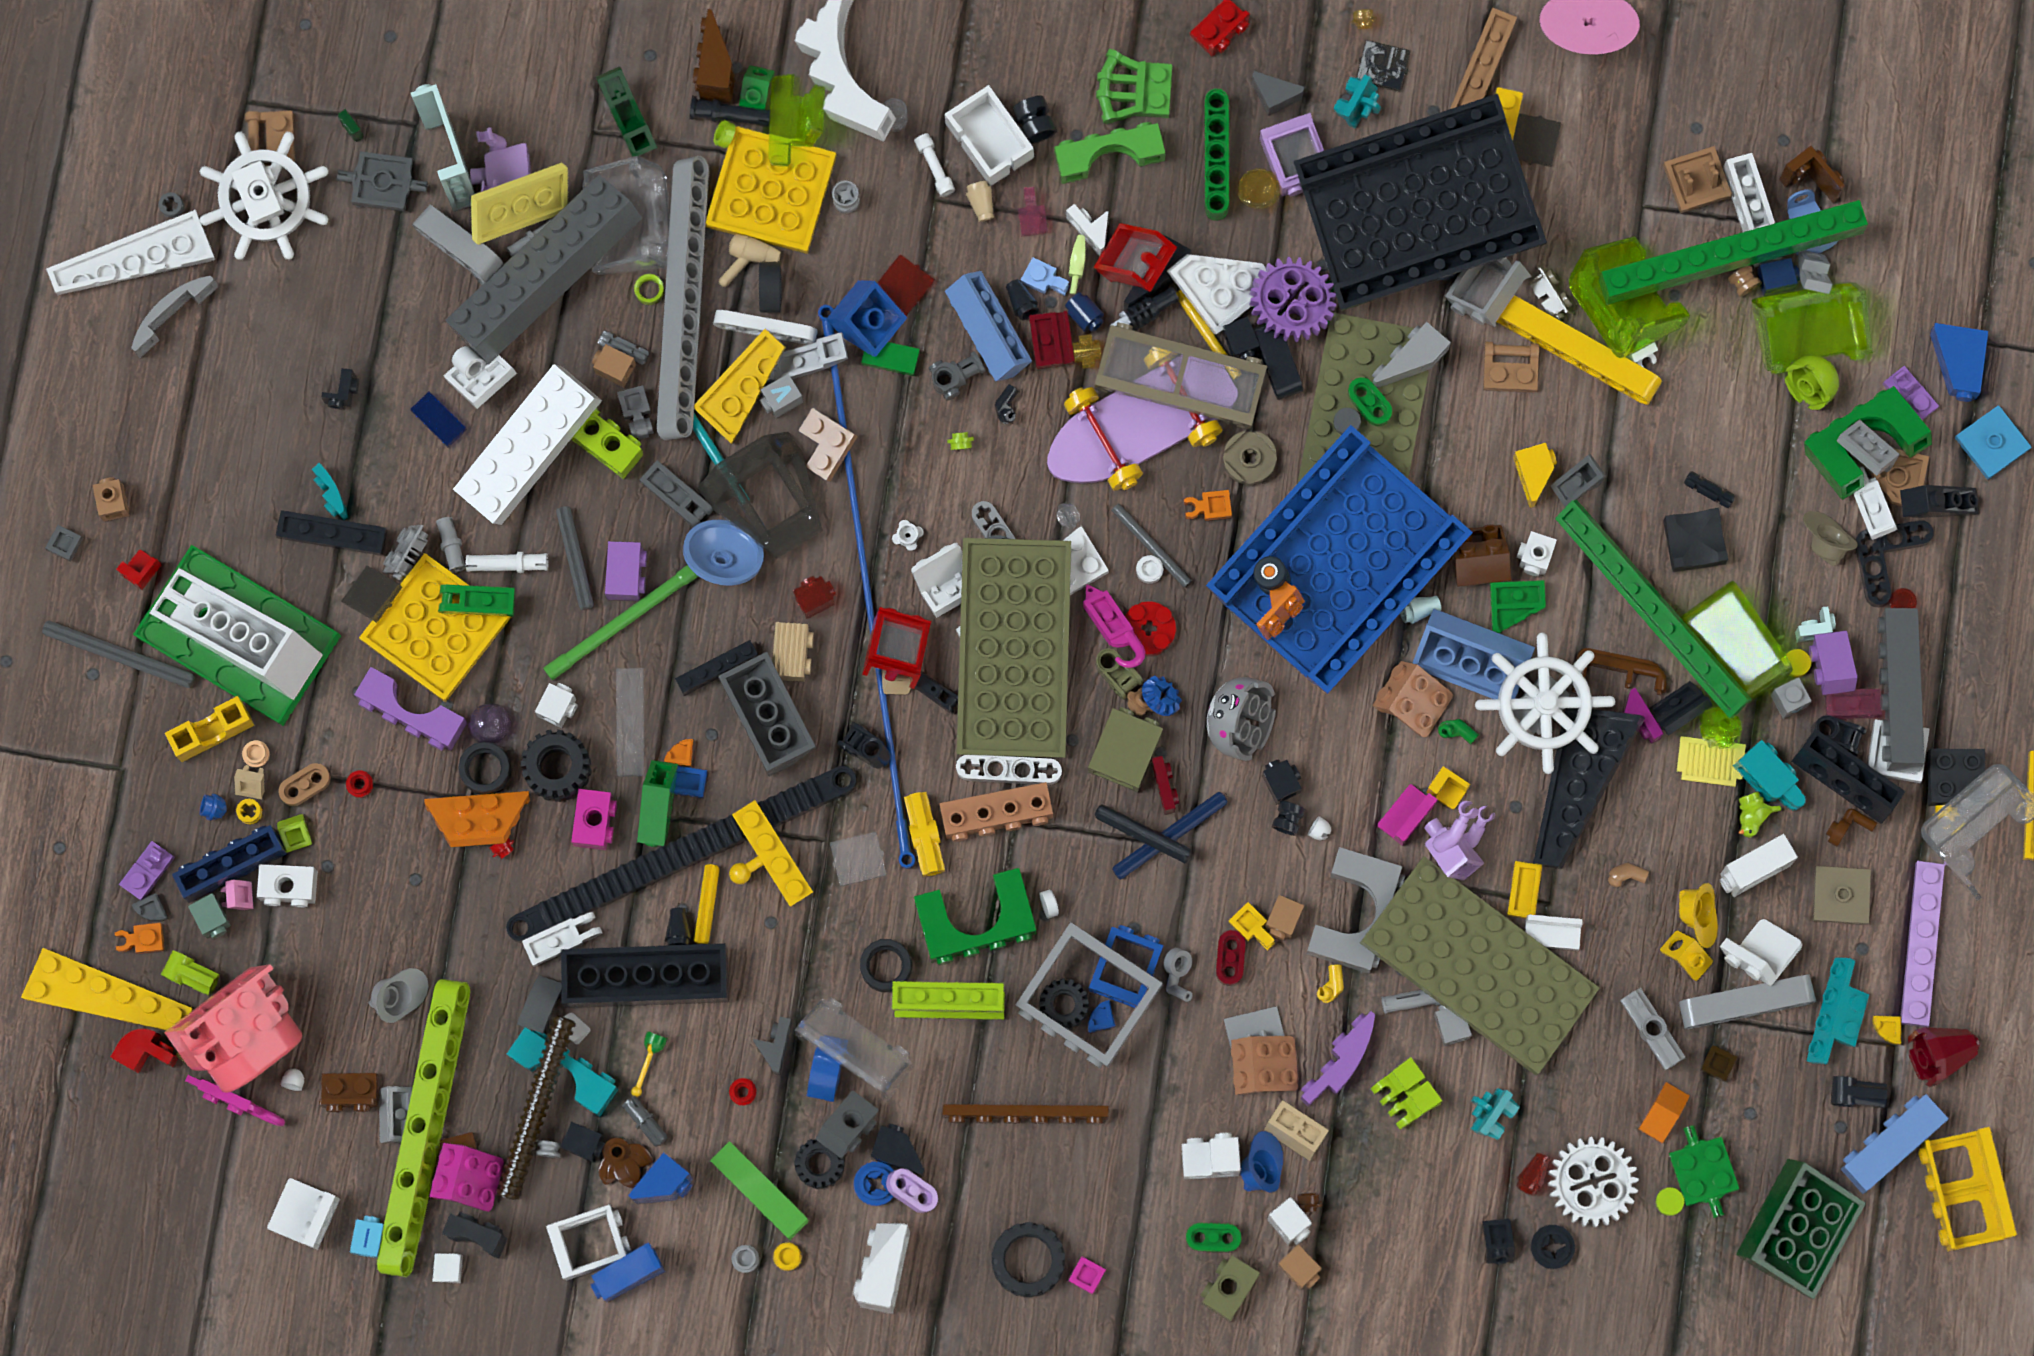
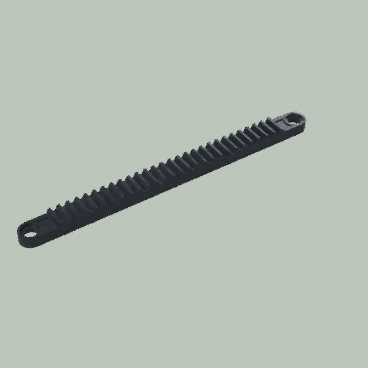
M839 766L805 782H801L795 787H790L786 791L779 792L775 796H770L764 801H759L757 804L772 828H775L849 794L856 787V776L849 767ZM841 773H845L851 778L850 784L844 788L837 786L835 783V778ZM731 814L725 819L709 824L697 832L681 837L666 846H661L655 851L640 856L638 859L631 860L616 869H611L607 873L600 874L588 882L572 887L566 892H561L557 896L550 897L548 900L542 901L512 916L507 922V934L515 942L522 943L523 940L570 918L573 920L595 911L748 839ZM518 921H524L528 924V931L522 936H517L513 933V926Z

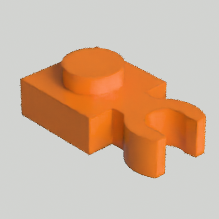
M1229 490L1203 492L1202 500L1200 501L1193 497L1184 499V505L1191 504L1195 507L1193 512L1185 513L1186 519H1195L1199 514H1204L1205 521L1232 518Z
M161 923L133 926L134 934H129L123 930L115 932L116 937L126 938V943L123 946H116L118 952H127L132 947H135V953L137 954L164 951L163 925Z

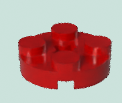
M1151 601L1141 602L1133 605L1125 615V618L1133 628V632L1144 646L1145 656H1156L1173 643L1176 634V623L1171 611L1162 604ZM1147 622H1151L1152 626L1157 628L1156 631H1152L1151 636H1147L1145 630H1141V627L1145 626Z

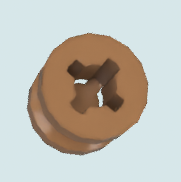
M1751 265L1740 268L1728 278L1730 284L1736 286V293L1739 297L1752 292L1762 283L1752 273L1753 268Z

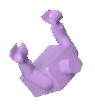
M491 127L487 128V131L476 132L478 142H486L490 146L489 153L485 154V168L470 169L472 185L482 184L481 192L531 174L529 150L526 143L506 148L505 138L492 133Z
M1463 801L1458 808L1461 815L1458 819H1455L1451 827H1443L1437 818L1430 821L1424 827L1431 836L1425 845L1447 877L1465 880L1484 864L1473 848L1478 845L1485 831L1484 826L1486 823L1492 821L1495 817V813H1492L1488 819L1483 817L1482 811L1487 806H1482L1479 809L1473 808L1469 813H1465L1466 807L1471 805L1472 802ZM1478 815L1476 823L1472 824L1469 832L1464 833L1468 826L1466 824L1468 820Z

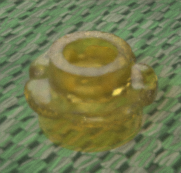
M1372 9L1358 10L1352 13L1353 20H1351V24L1357 25V29L1373 27L1372 23L1377 20V17L1374 16Z

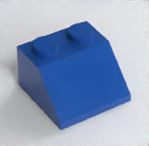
M858 280L827 317V320L836 331L843 333L844 339L874 357L877 356L907 319L876 281Z
M663 1152L628 1196L636 1204L673 1201L679 1196L684 1198L693 1187L691 1184L693 1178L685 1169Z

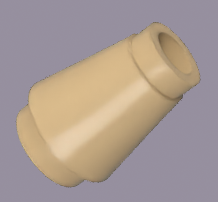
M987 181L966 186L968 190L966 196L979 222L993 219L991 186H988Z

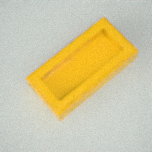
M1514 862L1507 916L1526 919L1528 915H1535L1542 865Z

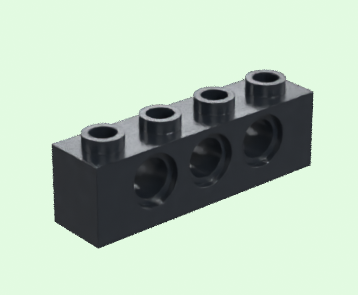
M1817 729L1813 730L1791 761L1880 824L1891 814L1906 792Z

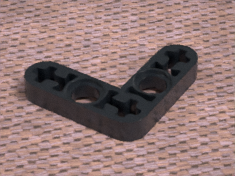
M1918 520L1895 524L1897 527L1896 532L1901 535V543L1897 545L1890 544L1887 540V534L1873 539L1874 543L1870 547L1871 556L1863 558V555L1868 554V549L1861 542L1865 536L1872 540L1868 529L1861 531L1855 539L1857 547L1855 550L1865 598L1871 606L1880 608L1886 605L1891 597V587L1884 553L1927 545L1934 535L1933 527L1929 522ZM1918 527H1921L1922 531H1927L1923 540H1920L1919 536H1911L1909 538L1910 543H1907L1905 529H1908V534L1915 533ZM1871 561L1878 563L1880 573L1870 575L1866 571V564ZM1882 578L1883 581L1878 583V588L1885 595L1881 598V601H1878L1877 597H1872L1871 595L1876 589L1875 583L1869 584L1868 581H1877Z

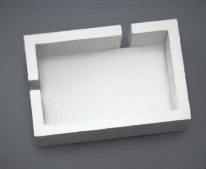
M989 85L945 113V124L957 141H961L962 148L989 186L1010 174V167L1016 170L1034 158V148Z

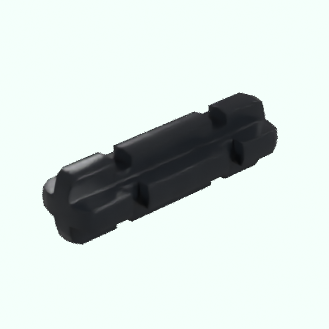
M1693 471L1689 472L1684 481L1687 487L1691 489L1696 488V492L1714 502L1718 500L1719 504L1725 508L1731 507L1735 500L1733 493L1727 490L1726 492L1722 491V487L1706 478L1701 479L1700 475Z

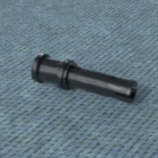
M692 96L689 119H710L713 123L719 122V120H727L769 127L771 110L721 104L719 99L708 101Z

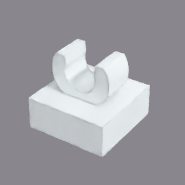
M1646 336L1622 348L1626 358L1643 368L1642 360L1645 357H1648L1651 363H1656V356L1653 353L1658 351L1657 346L1653 340Z

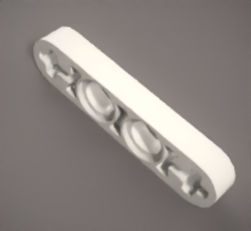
M717 310L713 322L714 326L721 329L757 336L764 329H767L779 340L807 345L815 343L818 331L816 328L807 325L726 310Z
M963 755L956 764L958 776L966 781L1018 784L1047 782V785H1053L1060 780L1062 775L1059 762L1048 758ZM966 761H971L974 767H980L979 761H985L983 766L984 776H979L980 770L973 769L970 774H965V770L960 768L966 765ZM992 762L1002 764L1003 772L999 776L989 774L987 769ZM1021 763L1027 764L1030 767V774L1024 778L1018 777L1014 771L1015 767ZM1034 764H1039L1038 770H1046L1047 765H1052L1053 770L1058 771L1050 779L1047 778L1045 773H1038V779L1033 778L1035 773Z

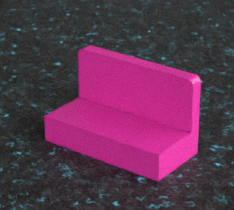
M1410 784L1380 820L1378 828L1403 846L1436 805L1437 799L1430 793L1426 796Z

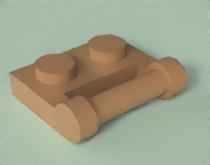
M251 111L245 113V122L248 123V142L251 151L259 150V123H266L267 150L277 152L283 135L286 132H291L294 135L293 111ZM293 139L287 157L295 162V142ZM262 162L265 166H271L272 164L271 162Z
M1485 342L1483 390L1537 393L1539 344L1531 343L1530 346L1494 345L1493 342ZM1493 355L1530 357L1529 364L1493 362Z

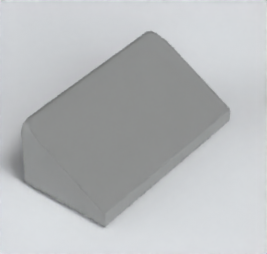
M386 1086L379 1089L380 1143H401L412 1087Z

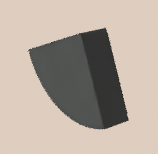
M157 893L132 904L133 909L147 920L164 921L169 919Z

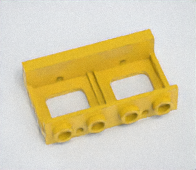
M1990 1127L1941 1139L1925 1140L1921 1143L1922 1148L1918 1149L1919 1158L1922 1165L1926 1164L1928 1175L1925 1176V1182L1928 1191L1933 1192L1935 1202L1932 1203V1211L1935 1219L1940 1220L1942 1229L1938 1230L1941 1245L1946 1246L1947 1252L2017 1236ZM1960 1146L1967 1148L1973 1176L1964 1180L1940 1184L1932 1153ZM1973 1200L1979 1201L1986 1223V1231L1953 1238L1946 1206Z

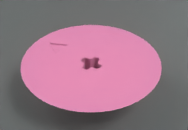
M1550 0L1541 11L1540 25L1545 35L1564 49L1582 54H1604L1625 47L1636 37L1639 30V18L1632 6L1625 0Z

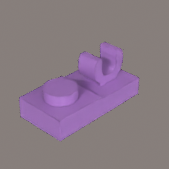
M1905 366L1883 382L1887 390L1894 386L1922 420L1939 407Z
M151 841L119 885L139 900L145 899L175 857Z

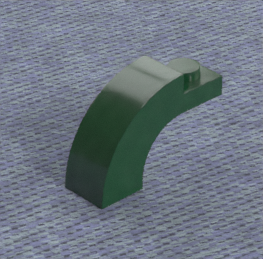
M616 67L596 76L607 106L632 158L656 149L655 141L638 108L621 67Z

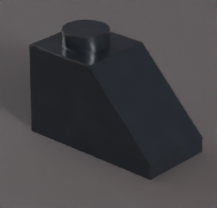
M890 1123L888 1127L881 1126L870 1156L871 1160L882 1162L898 1169H907L915 1175L924 1177L925 1170L908 1135L903 1133L904 1128Z

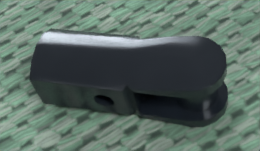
M924 672L921 673L915 689L948 713L953 714V709L958 703V696ZM943 692L949 696L945 703L939 700Z

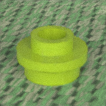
M968 432L953 433L952 439H947V444L950 443L951 450L972 448L974 437H968Z

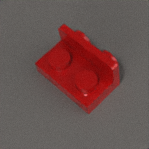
M1223 0L1190 32V36L1213 57L1217 52L1222 53L1231 44L1230 39L1235 34L1241 35L1249 27L1250 13L1247 10L1243 12L1231 0Z

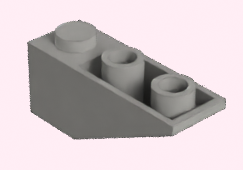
M1428 322L1422 327L1417 325L1408 335L1410 340L1404 347L1399 345L1390 355L1392 360L1386 366L1381 364L1372 375L1374 377L1373 384L1379 388L1432 369L1449 350L1451 342Z

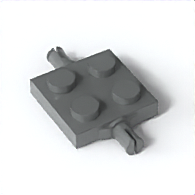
M360 151L358 165L354 172L338 170L337 181L352 182L353 195L351 202L353 205L405 212L407 198L411 190L426 193L428 188V181L412 179L414 161L412 158Z

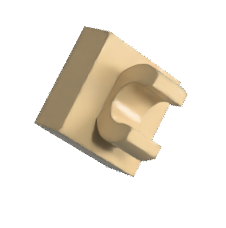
M248 765L244 766L243 770L237 769L234 777L235 795L262 800L264 794L263 768H259L258 773L249 771Z

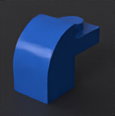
M826 1036L820 1037L812 1062L807 1091L808 1097L834 1102L848 1041Z

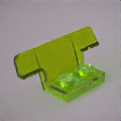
M794 74L779 75L772 79L768 158L772 165L789 166L791 163V146L812 147L823 133L824 86L815 84L804 97L793 96Z

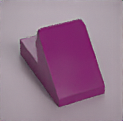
M1633 688L1630 690L1623 713L1645 717L1638 731L1644 740L1649 739L1650 743L1653 744L1661 739L1664 733L1637 689Z

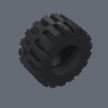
M557 729V732L546 730V734L542 736L540 733L535 736L536 739L533 742L530 740L527 743V750H523L522 753L523 761H521V768L524 779L530 789L545 800L550 801V799H554L555 802H561L563 798L567 800L572 799L573 794L576 793L578 795V789H581L583 785L587 786L589 782L588 776H591L592 770L590 765L592 764L586 748L579 738H575L570 732L566 734L563 730ZM564 752L572 760V766L568 774L556 780L544 777L541 772L543 760L551 753Z

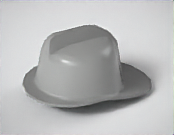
M408 968L391 978L383 979L374 986L368 1004L377 1011L381 1020L386 1023H394L416 1009L424 1001L428 992L427 977L416 968Z

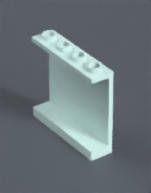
M425 84L416 88V91L411 92V96L425 129L428 130L444 124L457 161L456 165L437 171L453 212L471 206V196L475 194L437 85Z

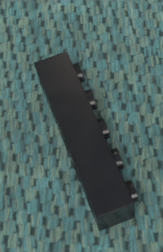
M748 640L680 675L675 680L683 696L717 680L719 675L757 657L758 654L751 640Z

